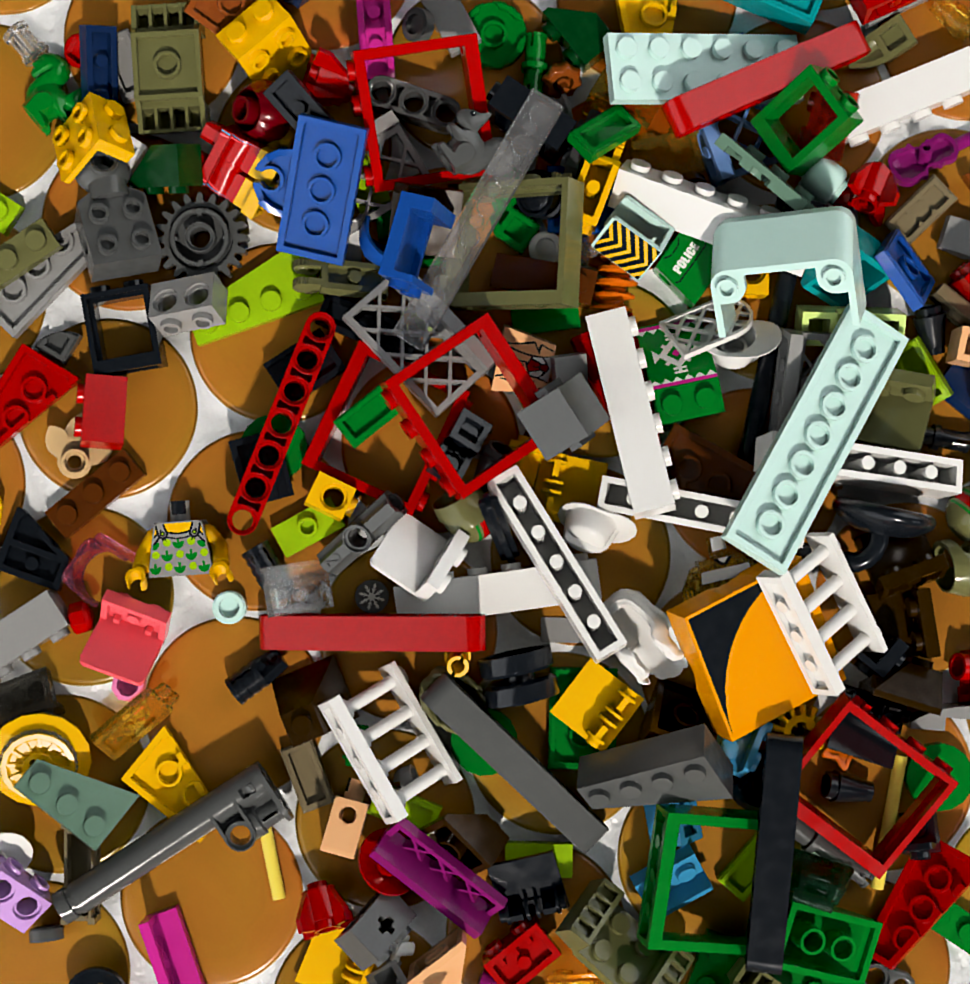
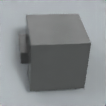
M581 372L562 383L559 377L535 392L538 398L536 401L516 413L546 461L568 448L573 452L596 436L594 432L610 420L609 415Z

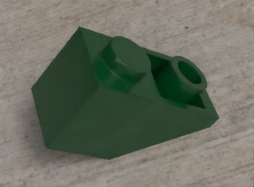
M549 7L543 11V25L541 28L548 35V39L551 42L557 40L564 49L562 54L568 63L578 66L584 74L605 57L603 37L607 32L611 31L597 13Z
M201 144L151 145L130 178L129 187L143 188V192L148 195L164 194V187H168L169 194L189 193V186H203Z

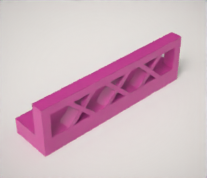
M179 904L146 915L138 926L158 984H205Z

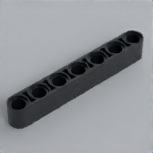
M776 733L766 734L745 955V971L782 974L803 759V736Z

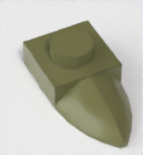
M900 13L865 37L871 52L849 64L850 69L860 70L877 67L886 62L890 63L918 44V41Z

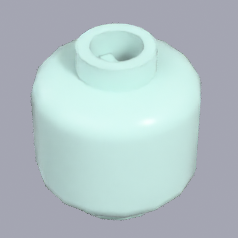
M825 155L803 176H800L801 180L798 183L814 196V201L833 205L848 186V182L845 180L847 178V171Z

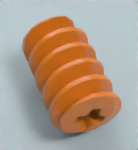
M601 254V261L607 265L598 266V274L604 278L596 280L595 286L601 291L593 293L592 299L598 305H592L589 309L599 313L625 306L627 313H632L633 309L626 306L624 301L635 299V295L629 293L627 288L638 286V282L629 278L630 274Z

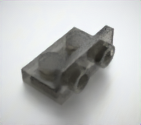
M46 667L0 684V729L4 724L25 714L40 712L57 716L65 714L64 706L56 698L51 671Z

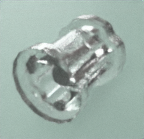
M24 20L13 24L3 36L4 42L8 46H13L23 57L22 62L27 67H32V64L40 55L49 51V46L44 41L40 42L33 35L29 25Z

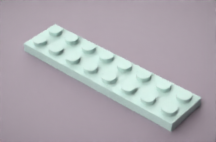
M850 303L847 304L721 536L722 539L776 574L783 575L787 572L906 347L909 338L866 309L860 325L853 326Z

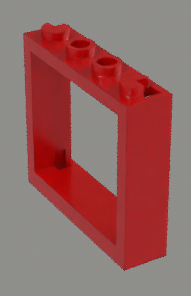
M477 33L356 50L350 53L351 60H345L348 81L355 82L357 94L351 96L354 117L360 116L362 127L370 128L365 150L368 165L362 166L366 187L371 186L372 192L394 190L395 182L428 185L487 175L485 169L473 175H453L447 170L384 180L365 61L460 47L468 107L477 112L485 113L488 112ZM489 120L478 131L483 141L492 138Z
M488 312L379 384L383 390L380 394L385 400L384 403L390 410H397L403 419L399 422L402 430L410 440L415 437L422 448L419 451L422 460L430 469L435 467L441 476V479L438 480L439 485L446 491L449 497L454 496L456 500L465 499L538 447L532 438H529L464 483L399 385L476 333L524 408L536 401L538 398L535 392L538 391V388Z
M359 340L301 464L318 472L321 471L356 488L362 493L378 499L385 491L321 462L337 428L333 421L344 413L369 358L383 363L364 342ZM393 359L399 365V359ZM404 361V367H405V366H407L409 363H407V362ZM423 370L412 377L423 378ZM428 373V378L441 379L431 373ZM430 385L447 393V385ZM452 385V393L458 386ZM466 390L454 402L436 440L439 446L461 410L466 408L470 411L474 402L468 400L471 395L469 391ZM426 464L408 502L404 501V505L408 510L407 514L414 516L416 510L423 511L430 497V494L425 492L430 480L435 482L438 480L437 477L425 471L428 467Z
M842 692L803 740L802 769L846 715L851 712L934 775V778L873 851L799 796L797 818L880 879L959 783L950 774L953 768L938 756L932 760L925 755L924 752L927 748L911 735L907 740L897 733L900 728L885 715L878 719L870 713L873 707L857 694L851 698Z

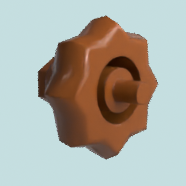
M567 61L553 62L549 70L542 76L544 93L553 95L556 99H559L563 93H566L567 96H573L575 90L582 85L580 78L581 69Z

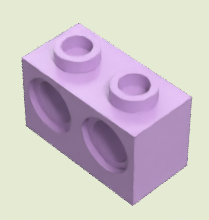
M0 854V880H4L0 883V919L24 934L52 905L49 892L50 886L42 876L38 874L33 876L25 871L16 859L12 857L5 858Z

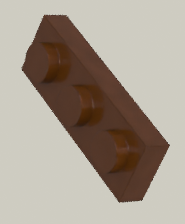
M122 449L44 513L65 539H69L147 476V474L126 449Z

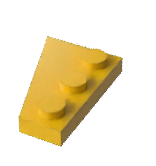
M615 0L621 33H673L677 0Z
M167 725L162 727L121 778L124 783L168 818L209 793ZM205 836L197 840V842L201 843Z

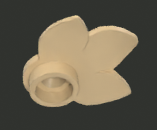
M73 417L65 430L60 427L49 426L45 436V443L48 451L58 458L57 465L60 472L68 478L78 479L84 477L90 471L92 465L104 463L110 457L113 450L80 447V437H74L75 417ZM73 455L79 456L81 459V465L78 468H71L68 465V459Z

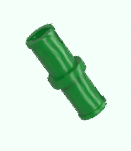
M534 31V37H532V33L528 32L526 33L525 61L521 64V72L524 73L523 85L543 98L542 76L548 71V64L545 63L548 35L543 32Z

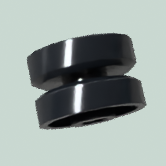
M550 644L509 650L478 659L481 678L485 680L503 679L488 685L484 689L487 708L522 706L560 693L556 674L551 672L534 673L546 669L554 663Z

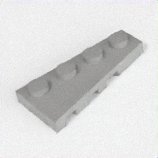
M75 222L55 234L64 247L63 249L0 291V326L13 338L18 339L87 267Z

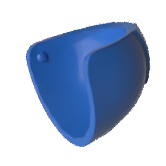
M366 215L359 231V245L364 257L373 264L380 266L386 245L377 242L371 237L369 233L371 217Z

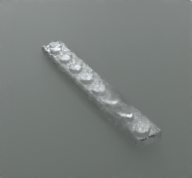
M532 88L422 279L424 283L434 289L432 296L421 293L420 299L411 298L392 334L418 350L424 351L562 113L563 105Z

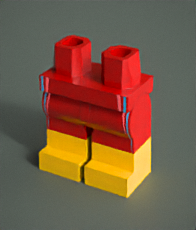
M213 120L207 122L200 134V138L213 145L210 154L201 150L203 186H207L217 195L235 204L241 209V213L252 220L261 215L265 210L258 204L259 201L253 188V182L263 180L268 186L274 187L277 185L276 180L280 178L275 170L267 169L260 172L255 168L267 153L276 149L250 139L234 124L226 127Z

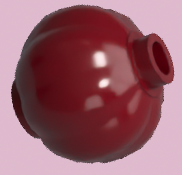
M259 79L243 87L232 105V116L236 127L245 136L263 144H269L286 136L291 126L263 94L274 82L269 79Z

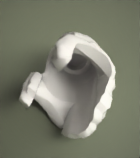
M620 589L603 602L628 642L615 655L620 663L636 677L639 684H651L648 679L649 675H655L656 678L664 680L674 678L681 674L683 668H688V661L680 649L667 614L653 605L640 591Z

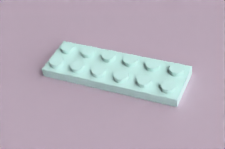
M607 32L603 37L610 105H663L678 95L797 45V35ZM804 95L795 104H800L804 101ZM775 97L760 104H769Z

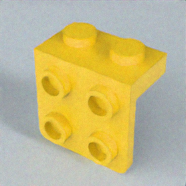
M256 0L215 35L226 50L238 61L252 82L259 79L275 81L287 69L293 71L301 66L312 53L310 46L292 16L277 0Z
M90 91L81 102H78L73 107L71 115L63 125H59L56 128L52 140L55 146L60 178L62 182L67 184L74 180L97 151L126 163L135 154L125 108L115 100L105 99Z

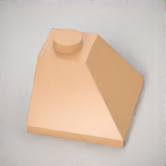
M458 927L411 963L406 984H461L467 933Z

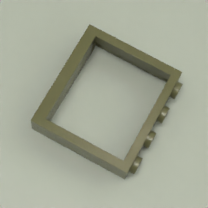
M552 172L549 178H541L537 174L520 175V180H511L510 177L492 176L490 182H481L480 179L466 178L462 184H448L450 189L462 190L464 197L456 257L444 258L442 301L446 306L457 311L579 308L585 183L572 178L571 173L561 174ZM561 195L557 290L469 292L473 200Z

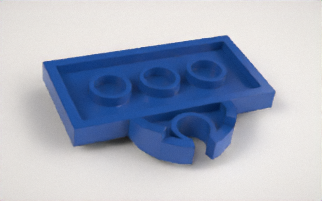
M300 113L298 115L293 147L278 148L267 153L260 160L255 168L256 170L262 172L272 169L280 176L278 187H270L263 180L253 182V188L259 201L258 204L268 213L281 217L276 251L339 266L345 264L370 128Z

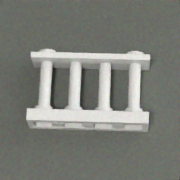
M809 532L805 538L812 550L810 554L783 575H778L772 570H763L756 576V579L812 694L837 697L846 689L839 676V671L860 652L885 653L888 647L834 532ZM819 565L826 581L803 600L796 583ZM833 594L840 610L817 630L811 618V612ZM847 624L854 639L831 659L825 647V642Z
M395 661L378 668L383 677L382 680L349 700L342 699L339 694L317 705L386 825L398 823L407 817L408 813L404 808L406 802L441 779L444 785L458 783L463 779L459 773L460 767L454 756L448 754L410 688L407 673ZM391 691L400 708L366 730L359 729L353 719L354 712L386 692ZM407 720L417 738L383 760L376 759L370 748L371 742ZM422 750H425L434 767L400 790L394 789L387 778L389 776L388 772Z

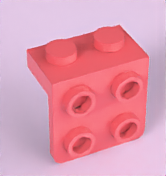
M107 589L101 602L100 618L80 655V664L136 686L143 685L168 635L172 612L166 611L159 605L147 604L136 600L127 593H117Z

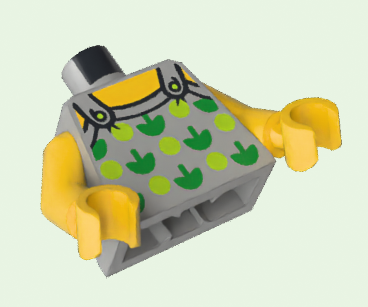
M189 500L169 501L171 522L154 523L153 528L147 531L136 551L132 569H129L125 574L127 588L130 590L133 581L141 580V591L146 590L148 587L146 578L148 572L149 578L210 574L215 585L219 584L218 577L221 574L226 573L229 582L234 580V575L229 568L228 543L214 525L208 524L207 519L191 520Z

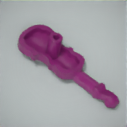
M970 131L955 139L946 133H938L933 138L926 139L919 147H913L908 143L906 147L897 149L889 155L887 167L893 173L898 185L912 187L922 180H927L929 178V171L935 168L941 169L945 165L954 163L957 160L958 152L970 146Z

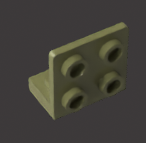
M894 368L855 442L920 453L936 396L935 375Z

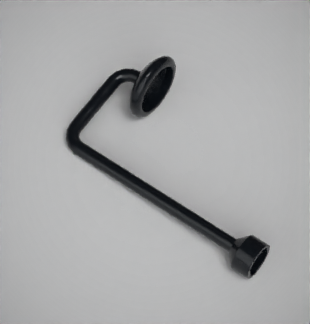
M776 197L775 208L781 212L795 211L781 198ZM811 201L817 208L830 207L818 201ZM786 271L777 273L767 321L778 325L780 330L787 327L798 277ZM778 347L769 354L759 357L737 456L754 465L755 441L757 437L763 435L772 395ZM843 496L836 497L832 502L834 511L846 523L854 528L869 532L866 544L861 550L856 552L843 551L851 571L856 573L872 568L883 557L889 537L914 538L931 532L937 525L933 516ZM804 542L803 548H799L796 555L804 559L810 554L812 550L809 544Z

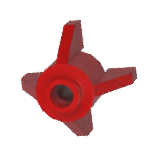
M319 47L316 55L310 54L302 83L323 106L334 105L339 107L342 101L347 103L354 89V83L348 81L347 70L331 51Z
M874 161L863 164L851 173L847 183L848 186L834 202L833 206H843L848 209L852 206L858 212L868 214L874 227L881 226L885 216V207L896 206L900 197L893 173L881 162Z
M327 880L308 884V890L301 894L302 898L296 917L298 933L303 934L304 941L323 933L345 929L353 920V914L348 905L336 891L335 885H328Z

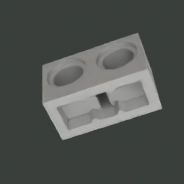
M215 272L151 284L148 318L163 336L178 335L183 332L226 324L228 290Z

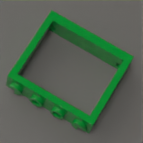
M656 804L636 936L648 950L746 955L748 924L746 937L664 932L680 824L757 830L759 811L680 804Z

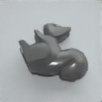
M472 109L459 110L456 114L459 127L454 123L446 125V129L452 137L451 140L447 143H434L431 146L444 167L453 175H473L485 169L487 175H497L499 177L508 173L513 168L516 160L515 151L507 139L492 137L483 141L479 135V129L490 119L491 112L480 113Z

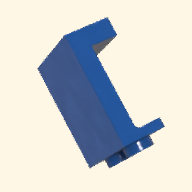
M401 191L378 272L379 275L389 280V287L398 289L401 294L412 298L420 299L421 293L432 296L434 291L432 287L418 279L432 226L436 225L452 229L456 217L437 199Z

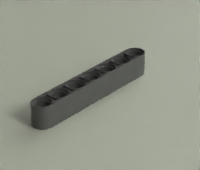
M446 672L420 696L421 700L581 852L586 854L609 830L591 809Z

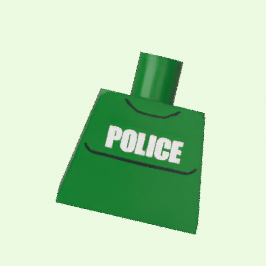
M679 233L674 241L671 239L668 241L660 255V261L653 269L654 274L690 309L697 303L711 283L713 245Z

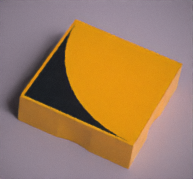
M795 555L788 570L797 565L802 560V557ZM761 563L745 569L726 584L707 589L666 611L680 649L692 668L696 689L712 731L731 742L817 696L812 694L758 584L756 576L763 570H770ZM808 574L796 583L803 600L814 592ZM819 605L811 612V618L817 630L826 623ZM830 637L825 642V647L832 659L837 652ZM843 668L839 671L842 682L846 680Z

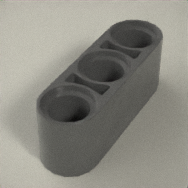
M383 75L375 76L368 82L372 109L379 114L384 115L393 110L400 121L444 135H449L446 125L454 123L459 127L456 116L451 122L447 123L437 118L438 113L442 110H451L455 115L461 110L459 103L449 96ZM383 88L391 92V96L385 101H377L373 97L378 89ZM418 99L422 101L423 107L419 111L411 112L405 108L406 103L409 100Z

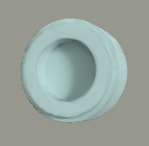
M227 590L215 597L212 611L219 622L234 624L242 620L246 615L247 601L241 593Z

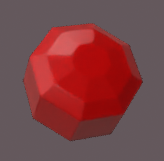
M83 600L69 604L67 615L73 632L80 634L92 631L94 628V614L89 603Z

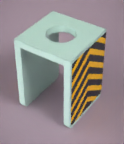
M625 195L607 218L604 228L594 239L591 246L639 281L662 254L675 228L629 195Z

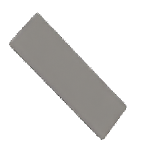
M541 617V642L582 643L567 618Z

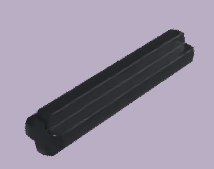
M485 493L483 498L478 501V506L501 560H508V563L515 562L514 558L520 555V551L498 497Z

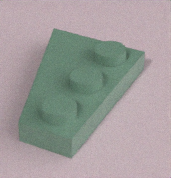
M722 133L714 144L740 161L739 165L760 181L765 182L764 185L795 211L817 208L811 203L814 199L811 193L799 184L795 189L786 181L790 176L776 164L769 168L762 161L766 156L751 143L745 148L725 133Z
M36 759L13 786L14 789L94 851L99 848L140 796Z

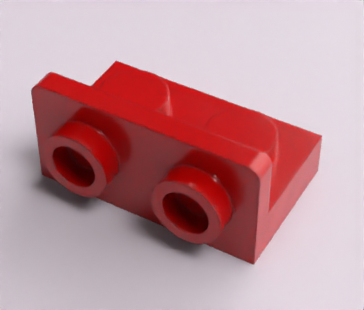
M532 915L533 919L530 921L524 917V920L515 922L510 928L511 933L502 940L499 938L493 940L484 949L483 952L485 954L482 956L483 967L497 984H526L562 955L559 947L541 927L535 915Z

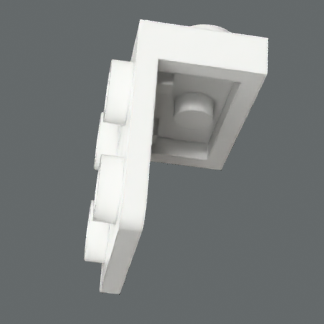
M406 513L389 529L371 557L370 565L425 602L435 592L441 594L446 589L452 579L448 575L452 566L457 568L468 553L464 546L470 536L458 529L455 534L446 540L425 524Z

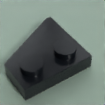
M17 507L0 550V571L55 591H61L72 563V558L25 509Z

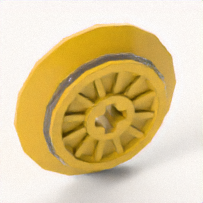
M43 712L25 714L9 721L0 729V791L16 802L36 806L13 788L31 766L33 759L45 760L47 763L88 777L92 763L89 743L80 729L65 718Z

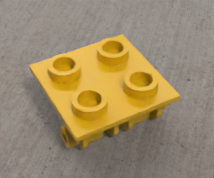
M563 453L546 461L543 455H541L534 493L550 519L554 522H560L558 517L559 508L565 503L584 502L597 507L602 475H606L608 463L568 456Z
M590 657L549 712L586 739L585 741L592 747L603 751L609 747L644 701V698L600 664H595Z
M337 929L311 939L295 982L300 984H367L365 976L371 973L374 964L362 971L334 941L344 930Z

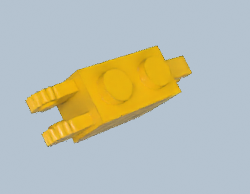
M626 141L613 149L612 158L603 155L590 164L586 160L584 161L577 179L585 183L582 234L591 237L592 232L596 229L621 162L619 159Z

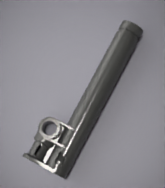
M257 761L67 884V887H62L51 895L52 903L60 917L70 924L81 917L82 913H87L214 829H217L225 843L232 850L243 852L250 849L256 840L267 834L268 829L282 819L292 820L294 818L293 813L268 773ZM236 826H245L250 830L251 834L247 838L239 839L233 835L232 829Z

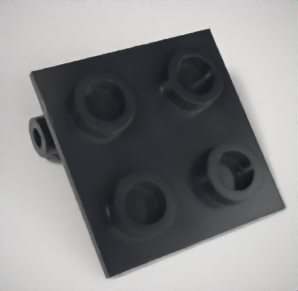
M844 684L846 689L843 692L851 698L856 694L863 698L873 707L870 713L878 719L885 715L900 728L897 733L901 735L903 724L907 725L911 717V712L906 710V705L873 696L863 690ZM851 712L846 715L829 736L826 747L889 769H893L897 752L896 746Z
M553 850L494 863L492 867L487 869L493 888L508 899L505 907L498 911L501 923L507 922L508 925H512L513 922L524 920L525 916L530 921L533 919L532 915L537 914L538 918H542V913L544 915L557 912L561 914L563 909L570 907Z

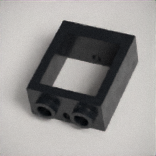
M507 75L502 84L497 81L486 97L489 100L487 103L488 112H491L490 124L554 166L568 146L567 138L569 132L575 129L577 121L509 75Z
M142 279L123 282V287L110 289L109 285L95 286L90 288V293L80 295L94 374L118 376L168 367L163 335L148 318L151 285L144 283ZM144 298L153 351L107 359L98 306Z

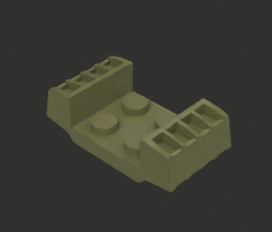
M187 2L131 5L130 35L134 99L137 110L138 132L141 135L199 132L203 130L207 122L211 121L210 108L205 102L201 39L205 38V26L182 11Z
M606 878L590 881L555 931L572 950L573 955L605 984H679L693 963L694 956L690 952L648 950L636 937L639 922L618 904L625 893Z

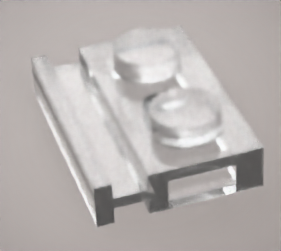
M319 559L260 569L261 574H264L265 580L263 589L268 618L334 607L329 574H326V571L320 566Z

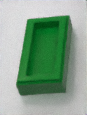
M614 105L569 132L567 141L590 164L638 134L642 125L622 105Z
M380 385L333 421L354 449L399 414L396 409L390 410L384 403L385 400L380 394L383 391Z

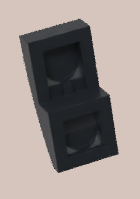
M466 408L461 410L440 444L441 449L461 479L473 457L479 453L493 426ZM427 467L425 471L441 479L435 467L431 469Z

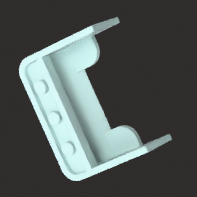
M830 206L723 220L713 235L711 293L719 338L727 336L736 318L734 303L738 302L746 292V275L815 268L817 282L823 290L829 293L848 292L852 325H860L867 302L854 214L846 207Z

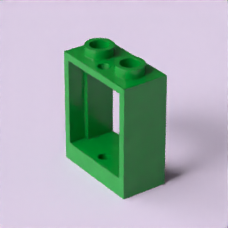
M810 64L750 121L787 174L803 176L864 121L857 111L860 108L858 103L850 94H844L838 85L840 82L839 77L828 66L824 68ZM815 85L838 117L800 150L779 118Z

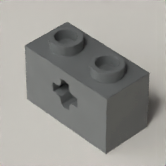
M377 893L334 941L362 971L373 964L379 967L391 956L392 951L389 948L394 942L396 944L400 943L410 933L411 928L408 925L417 914L400 896H386Z

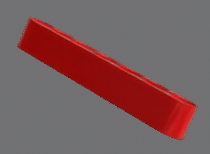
M854 20L678 95L664 103L661 108L676 139H679L776 97L810 64L824 68L828 66L835 71L868 55L871 49L857 20Z
M315 312L305 322L227 516V525L236 535L244 536L252 533L256 529L335 334L336 324L328 313ZM314 321L326 323L329 329L328 335L322 338L314 336L310 330L311 323ZM303 352L313 354L316 358V366L308 370L303 369L298 364V355ZM295 383L301 386L304 393L303 398L295 402L287 399L284 393L287 385ZM277 415L288 417L291 423L290 430L282 434L277 433L272 428V419ZM269 446L277 451L278 460L275 464L267 466L260 462L258 454L263 447ZM257 478L265 484V492L261 497L253 498L246 493L245 486L250 479ZM239 510H245L252 516V525L247 530H238L232 523L234 513Z
M260 614V649L478 652L486 650L485 614Z

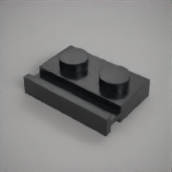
M321 328L312 332L316 337H325ZM297 343L263 364L278 388ZM331 344L311 393L342 374L346 369V366ZM303 352L298 355V364L303 369L308 370L316 366V358L313 354ZM289 384L284 389L285 396L290 401L295 402L303 398V389L298 384Z
M260 433L228 441L239 483H241ZM267 446L260 449L258 457L262 464L270 466L277 462L278 453L274 448ZM285 458L267 502L294 495ZM250 479L245 486L246 493L250 497L259 498L265 492V484L260 479Z

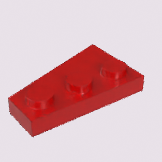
M22 343L0 378V448L83 379Z

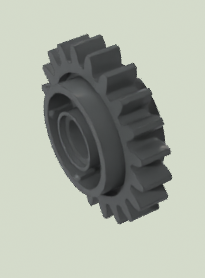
M202 192L197 193L196 202H193L185 194V205L182 207L177 202L172 201V207L175 210L174 214L163 211L162 215L168 220L167 224H156V227L164 233L163 236L158 237L160 245L165 246L161 249L163 253L162 258L169 257L163 267L166 270L176 267L173 275L176 279L182 278L185 274H187L186 277L209 272H215L220 281L221 273L232 278L233 275L229 267L233 265L237 268H242V264L236 257L238 255H248V252L240 244L250 241L247 235L240 234L241 231L248 227L245 221L235 222L241 215L239 210L234 209L228 212L231 203L225 199L218 205V196L214 193L210 196L208 202H206ZM201 232H208L210 234L209 243L202 248L196 247V236Z

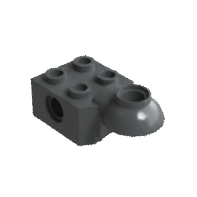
M100 151L94 154L75 177L77 183L85 191L89 192L77 202L75 225L91 283L159 271L163 253L146 194L143 191L127 186L131 177L128 163ZM96 165H105L109 169H100Z

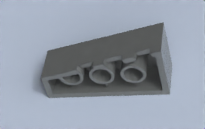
M704 723L580 756L577 791L591 809L733 799V764Z

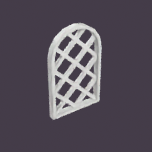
M740 299L734 303V305L738 306L737 310H735L736 318L727 336L713 341V337H719L718 332H716V319L705 317L707 310L714 311L713 300L659 322V327L682 358L686 360L747 333L753 325V311L744 300ZM739 316L749 318L746 324L737 323ZM686 319L697 321L695 328L683 326ZM702 322L713 324L711 331L699 329ZM669 329L676 330L674 336L669 331ZM680 332H691L692 335L690 339L678 338ZM696 335H708L706 342L695 341ZM679 343L687 344L685 351Z

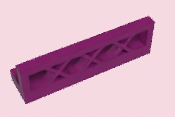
M406 818L398 823L391 824L385 829L369 854V857L474 939L482 935L491 916L503 909L508 902L505 896ZM401 830L408 837H410L411 840L403 837L400 833H398V831ZM426 854H431V855L434 856L437 860L431 859V858H430L428 855H426ZM453 875L459 876V877L462 878L464 881L458 880V879L455 878ZM479 896L486 897L489 901L492 902V904H488Z

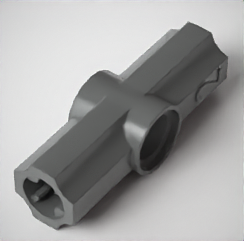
M386 490L366 510L356 516L342 532L317 554L320 566L327 573L337 576L357 557L367 551L378 538L407 513L408 510L399 495ZM356 528L363 530L367 538L360 536Z

